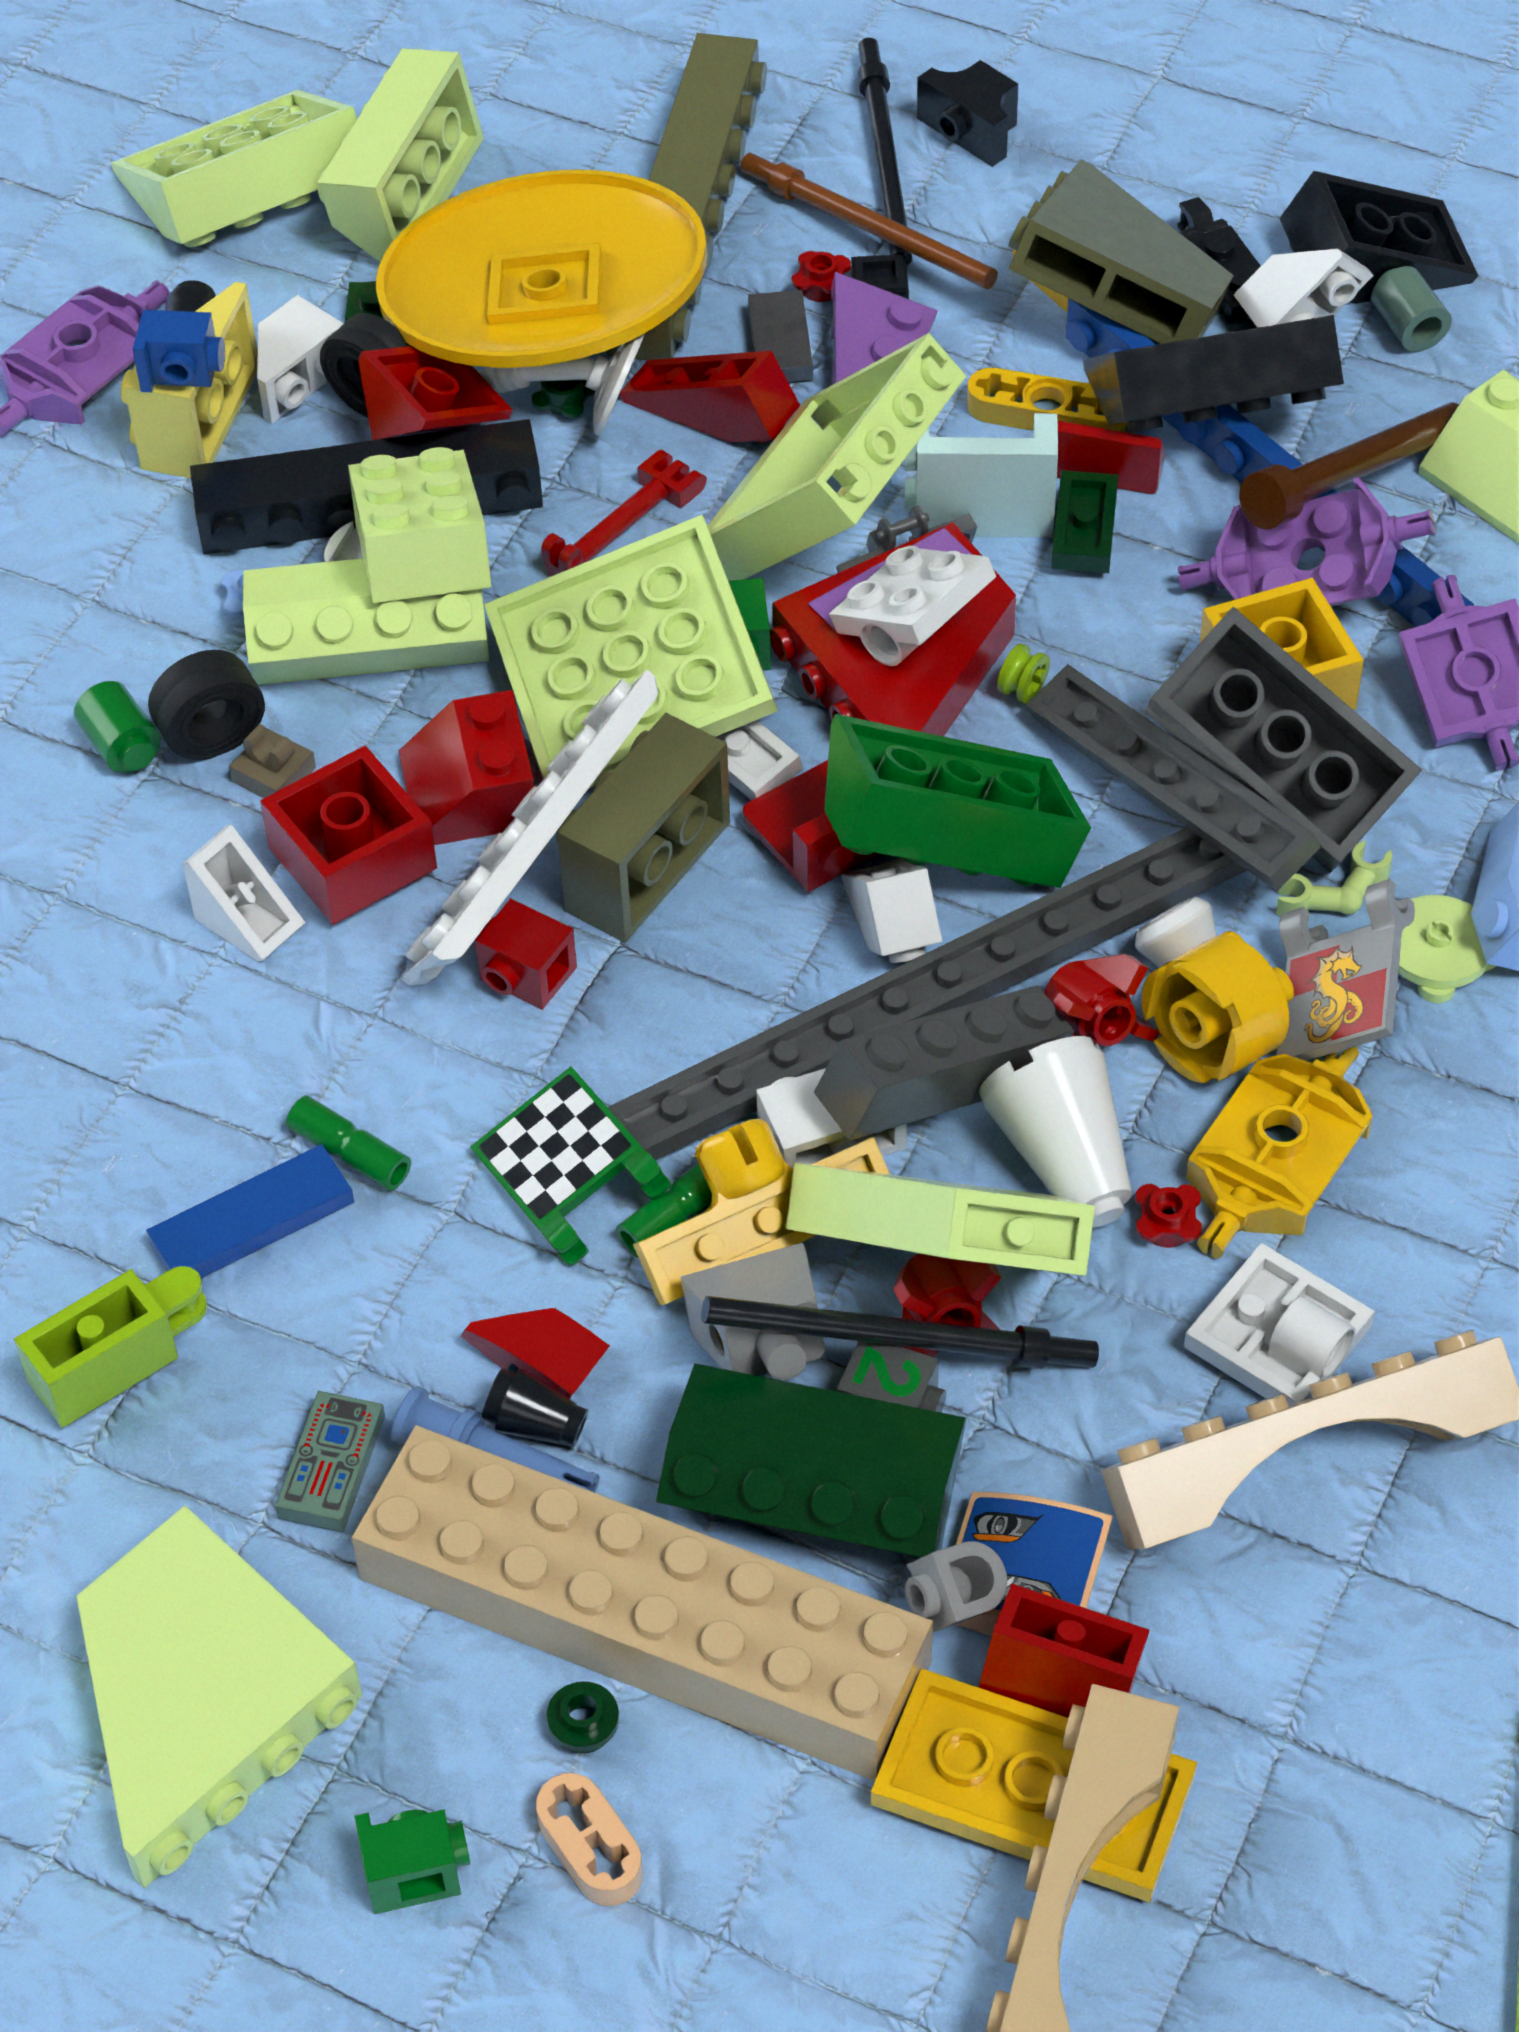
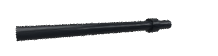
M868 37L862 39L858 44L861 66L857 71L860 93L866 97L883 212L884 216L907 227L886 95L890 89L888 69L881 62L878 41ZM888 242L890 255L905 254L906 266L912 262V253Z
M705 1296L701 1309V1319L704 1324L1010 1358L1014 1366L1043 1369L1047 1363L1094 1368L1099 1357V1346L1096 1341L1050 1336L1048 1329L1019 1325L1015 1331L714 1296Z

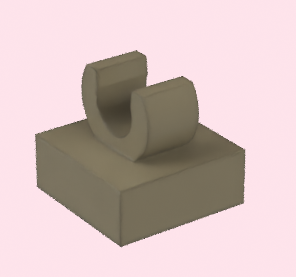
M261 724L244 739L243 747L245 750L229 765L232 782L262 798L311 774L316 768L312 751L285 736L283 737L267 729Z

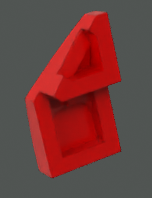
M556 1308L528 1311L470 1322L460 1336L499 1367L507 1370L513 1363L518 1368L525 1370L569 1399L610 1347V1345L590 1330Z

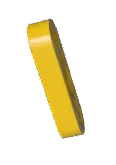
M1001 368L978 370L968 380L967 409L975 419L982 422L1033 431L1034 413L1057 414L1058 421L1121 432L1126 430L1127 422L1109 425L1105 415H1098L1103 413L1090 383ZM1017 397L1022 398V403L1017 402ZM1041 399H1051L1060 403L1061 406L1054 410H1042L1035 407L1033 403ZM1072 407H1078L1077 412H1073Z

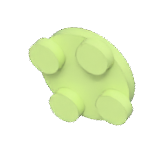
M1424 895L1411 899L1414 902L1415 916L1412 924L1405 927L1402 931L1398 973L1407 980L1417 984L1418 993L1423 999L1432 1003H1444L1454 996L1457 987L1475 981L1485 971H1489L1496 966L1487 964L1471 916L1472 905L1460 899L1444 895Z

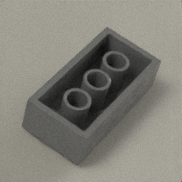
M1232 607L1151 697L1145 710L1151 718L1174 738L1314 833L1321 848L1312 857L1330 873L1342 862L1422 771L1419 766L1235 607Z

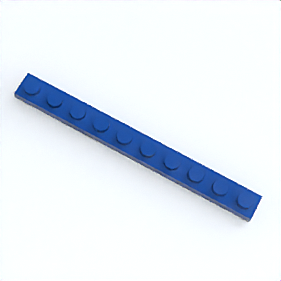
M1068 298L1066 339L1069 340L1077 351L1085 353L1089 358L1117 351L1156 345L1145 335ZM1229 404L1216 406L1218 418L1184 423L1182 412L1162 416L1165 421L1179 431L1187 442L1196 445L1213 459L1223 472L1232 475L1240 483L1249 474L1270 465L1279 464L1289 469L1303 465L1242 414H1238V411ZM1332 490L1315 498L1337 494V492ZM1403 546V549L1397 550L1391 579L1376 598L1381 603L1393 608L1414 627L1428 624L1442 614L1437 596L1431 585L1441 576ZM1461 594L1465 606H1474V603Z

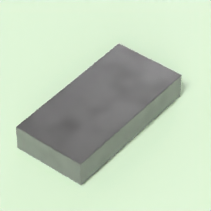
M802 290L748 294V311L754 352L772 350L788 382L813 380V362Z

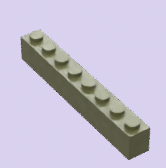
M697 33L649 181L660 184L675 192L696 211L705 230L708 250L706 268L708 269L713 255V236L711 235L712 232L720 233L724 219L723 196H732L735 183V165L733 164L734 162H741L744 157L746 132L744 129L745 127L752 128L756 115L755 93L763 94L767 65L766 62H759L757 39ZM702 279L694 293L673 315L645 333L634 359L647 361L651 359L674 358L678 342H686L688 339L691 322L689 306L690 304L698 305ZM621 345L607 350V356H613Z

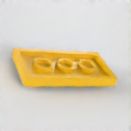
M921 1668L872 1787L871 1805L1031 1861L1035 1845L1049 1848L1055 1821L1044 1818L1045 1806L1053 1776L1057 1774L1067 1777L1074 1751L1063 1748L1068 1718ZM1171 1753L1160 1799L1131 1819L1102 1849L1084 1880L1151 1903L1191 1790L1198 1762Z

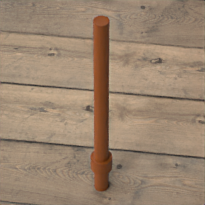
M751 152L747 153L741 161L740 169L743 173L768 184L769 190L787 200L797 198L984 289L992 288L997 280L998 272L995 268L806 179L802 170L785 162L776 165Z

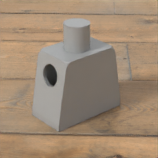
M803 1243L680 1276L691 1334L722 1369L757 1376L770 1373L776 1379L788 1380L799 1375L805 1368L806 1362L820 1359L825 1354L823 1337L704 1324L701 1319V1309L705 1296L818 1309L806 1249Z

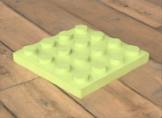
M703 515L484 604L543 780L550 773L547 767L569 740L572 742L585 727L581 723L603 695L607 696L622 678L631 684L646 670L655 675L658 689L657 698L589 788L596 786L599 778L607 770H614L630 752L636 737L645 730L649 731L665 713L716 737L778 711Z

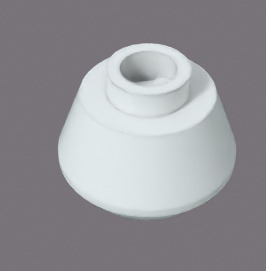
M1194 896L1168 909L1136 931L1135 948L1160 968L1165 963L1216 937L1217 933L1211 904Z

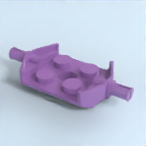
M155 280L137 297L129 293L121 295L100 285L79 291L0 355V378L7 391L9 401L0 408V436H5L22 419H28L29 417L39 421L80 425L84 423L81 405L135 361L132 349L143 309L156 310L165 303L170 294L168 288L163 283ZM68 343L82 344L79 346H67Z
M1359 477L1353 479L1357 489L1304 502L1302 512L1296 519L1270 530H1264L1253 525L1245 516L1241 506L1237 505L1233 507L1216 547V556L1211 557V560L1178 566V573L1180 574L1178 575L1179 583L1183 591L1216 583L1220 590L1227 589L1234 599H1239L1313 577L1330 606L1379 596L1391 579L1397 550L1403 549L1402 541L1435 535L1434 516L1430 509L1398 518L1395 515L1389 516ZM1317 547L1325 549L1324 559L1316 568L1311 570H1300L1297 568L1298 560L1306 550Z

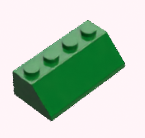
M835 714L831 723L824 811L842 846L862 855L876 852L901 857L903 860L915 865L933 863L954 867L960 872L971 876H979L985 873L1006 877L1024 886H1033L1037 883L1061 888L1091 830V826L1052 759Z

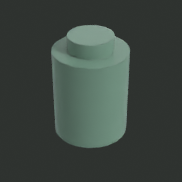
M1410 266L1391 269L1378 279L1371 294V302L1406 350L1421 352L1435 346L1445 337L1451 326V315L1417 269Z

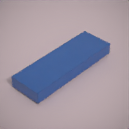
M320 1144L146 1229V1233L151 1247L166 1271L178 1266H187L195 1269L199 1273L200 1278L354 1203L353 1191L324 1146Z

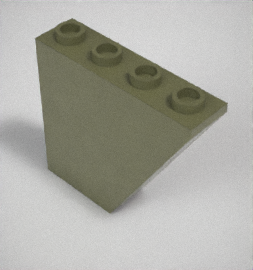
M1082 159L1069 174L1061 171L1053 187L1050 185L1047 187L1040 202L1036 200L1028 216H1023L1020 219L1008 247L1016 250L1009 266L1010 270L1161 344L1203 337L1211 325L1234 277L1228 270L1096 167Z

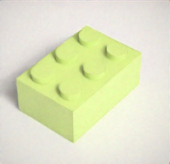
M435 447L424 450L419 456L395 459L389 455H375L364 459L359 464L348 465L356 530L373 603L492 587L485 522L464 450L453 451L445 447Z

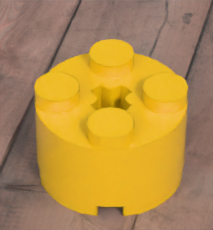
M1226 931L1151 972L1145 980L1142 990V1011L1145 1021L1154 1017L1161 1036L1153 1041L1160 1054L1171 1067L1193 1082L1206 1083L1211 1079H1218L1220 1081L1276 1050L1283 1043L1289 1028L1288 1003L1294 997V988L1289 976L1282 969L1271 967L1268 961L1255 948L1244 942L1237 933Z

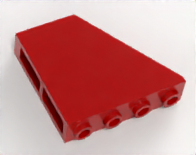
M954 522L772 602L773 628L770 629V644L775 655L780 661H788L799 674L801 684L807 695L813 700H820L829 711L832 721L835 714L944 736L1013 638L1015 631L1016 594L995 570L996 578L897 666L890 667L877 661L867 651L859 636L838 634L808 604L885 561L892 552L902 547L912 546L943 528L972 555L982 556Z

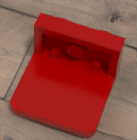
M828 760L751 800L743 807L744 823L807 893L880 854L873 852L869 855H862L841 845L824 811Z

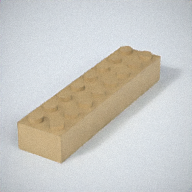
M417 1425L412 1430L351 1537L360 1580L873 1781L877 1778L921 1668L928 1670L932 1662L933 1621Z

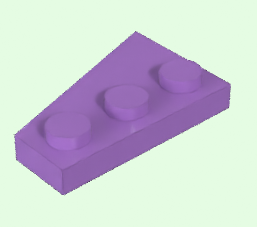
M835 272L831 285V301H833L831 339H834L832 385L930 333L938 310Z

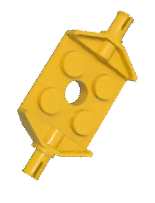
M1356 1046L1328 1054L1322 1062L1315 1059L1311 1063L1285 1053L1256 1061L1188 1158L1186 1178L1200 1192L1201 1198L1215 1215L1203 1235L1197 1240V1245L1204 1254L1207 1255L1212 1247L1211 1257H1222L1230 1241L1240 1231L1302 1235L1304 1233L1308 1214L1359 1138L1367 1139L1370 1134L1373 1115L1360 1090L1344 1079L1345 1073L1359 1056ZM1277 1125H1284L1293 1129L1298 1134V1137L1288 1142H1279L1271 1139L1265 1133V1130Z

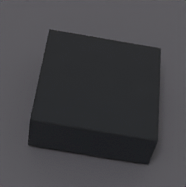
M905 254L851 257V278L909 299Z

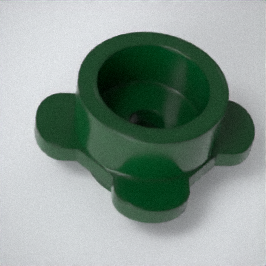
M586 380L540 381L541 390L532 395V405L540 411L550 409L554 414L566 418H575L583 414L585 400L588 396L594 395L595 391L585 387Z

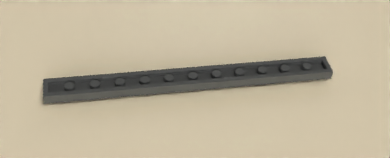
M1186 827L635 1093L608 1108L637 1142L657 1160L757 1111V1089L770 1086L773 1082L784 1077H799L827 1068L840 1041L843 1039L982 1001L1247 870Z

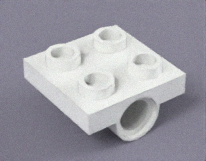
M906 546L892 552L887 557L886 564L868 580L852 587L847 594V598L833 609L829 615L838 634L859 636L867 651L877 661L890 667L897 666L994 580L996 574L987 556Z
M1261 1243L1187 1330L1184 1348L1266 1399L1285 1394L1288 1405L1312 1397L1309 1384L1329 1378L1334 1374L1372 1327L1375 1311Z

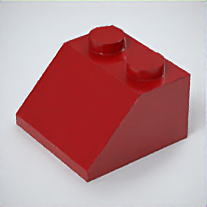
M512 690L452 700L398 750L407 794L431 820L434 845L496 835L499 832L503 833L515 819L512 816L514 810L534 787V779Z

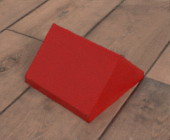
M413 346L362 351L358 361L372 440L480 426L510 419L513 409L471 365L436 358L419 351Z

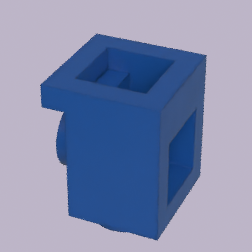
M143 309L132 349L141 392L152 393L154 385L211 387L214 373L222 372L225 364L223 337L215 336L211 312Z

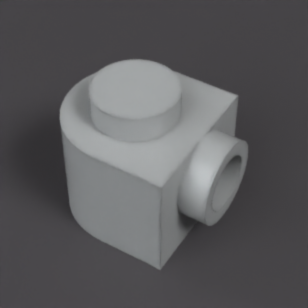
M963 1542L930 1553L907 1564L912 1576L907 1579L905 1584L907 1603L914 1614L933 1621V1632L962 1623L992 1610L1002 1601L1006 1592L1007 1574L1002 1560L994 1550L979 1542Z

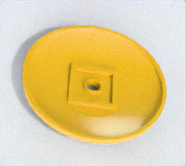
M556 170L524 174L465 191L440 203L415 219L393 240L384 253L376 275V292L384 319L399 330L407 344L436 358L454 363L491 368H521L557 364L581 359L622 345L643 335L673 315L694 293L703 277L708 257L706 235L700 217L682 197L666 187L644 178L600 170Z

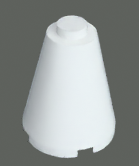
M1072 1036L1057 1039L1029 1050L1033 1062L1017 1071H1014L1010 1061L996 1069L983 1082L979 1094L986 1111L1048 1191L1054 1196L1095 1205L1092 1228L1100 1227L1121 1217L1125 1213L1123 1205L1132 1196L1105 1056L1098 1043L1094 1045L1090 1037Z

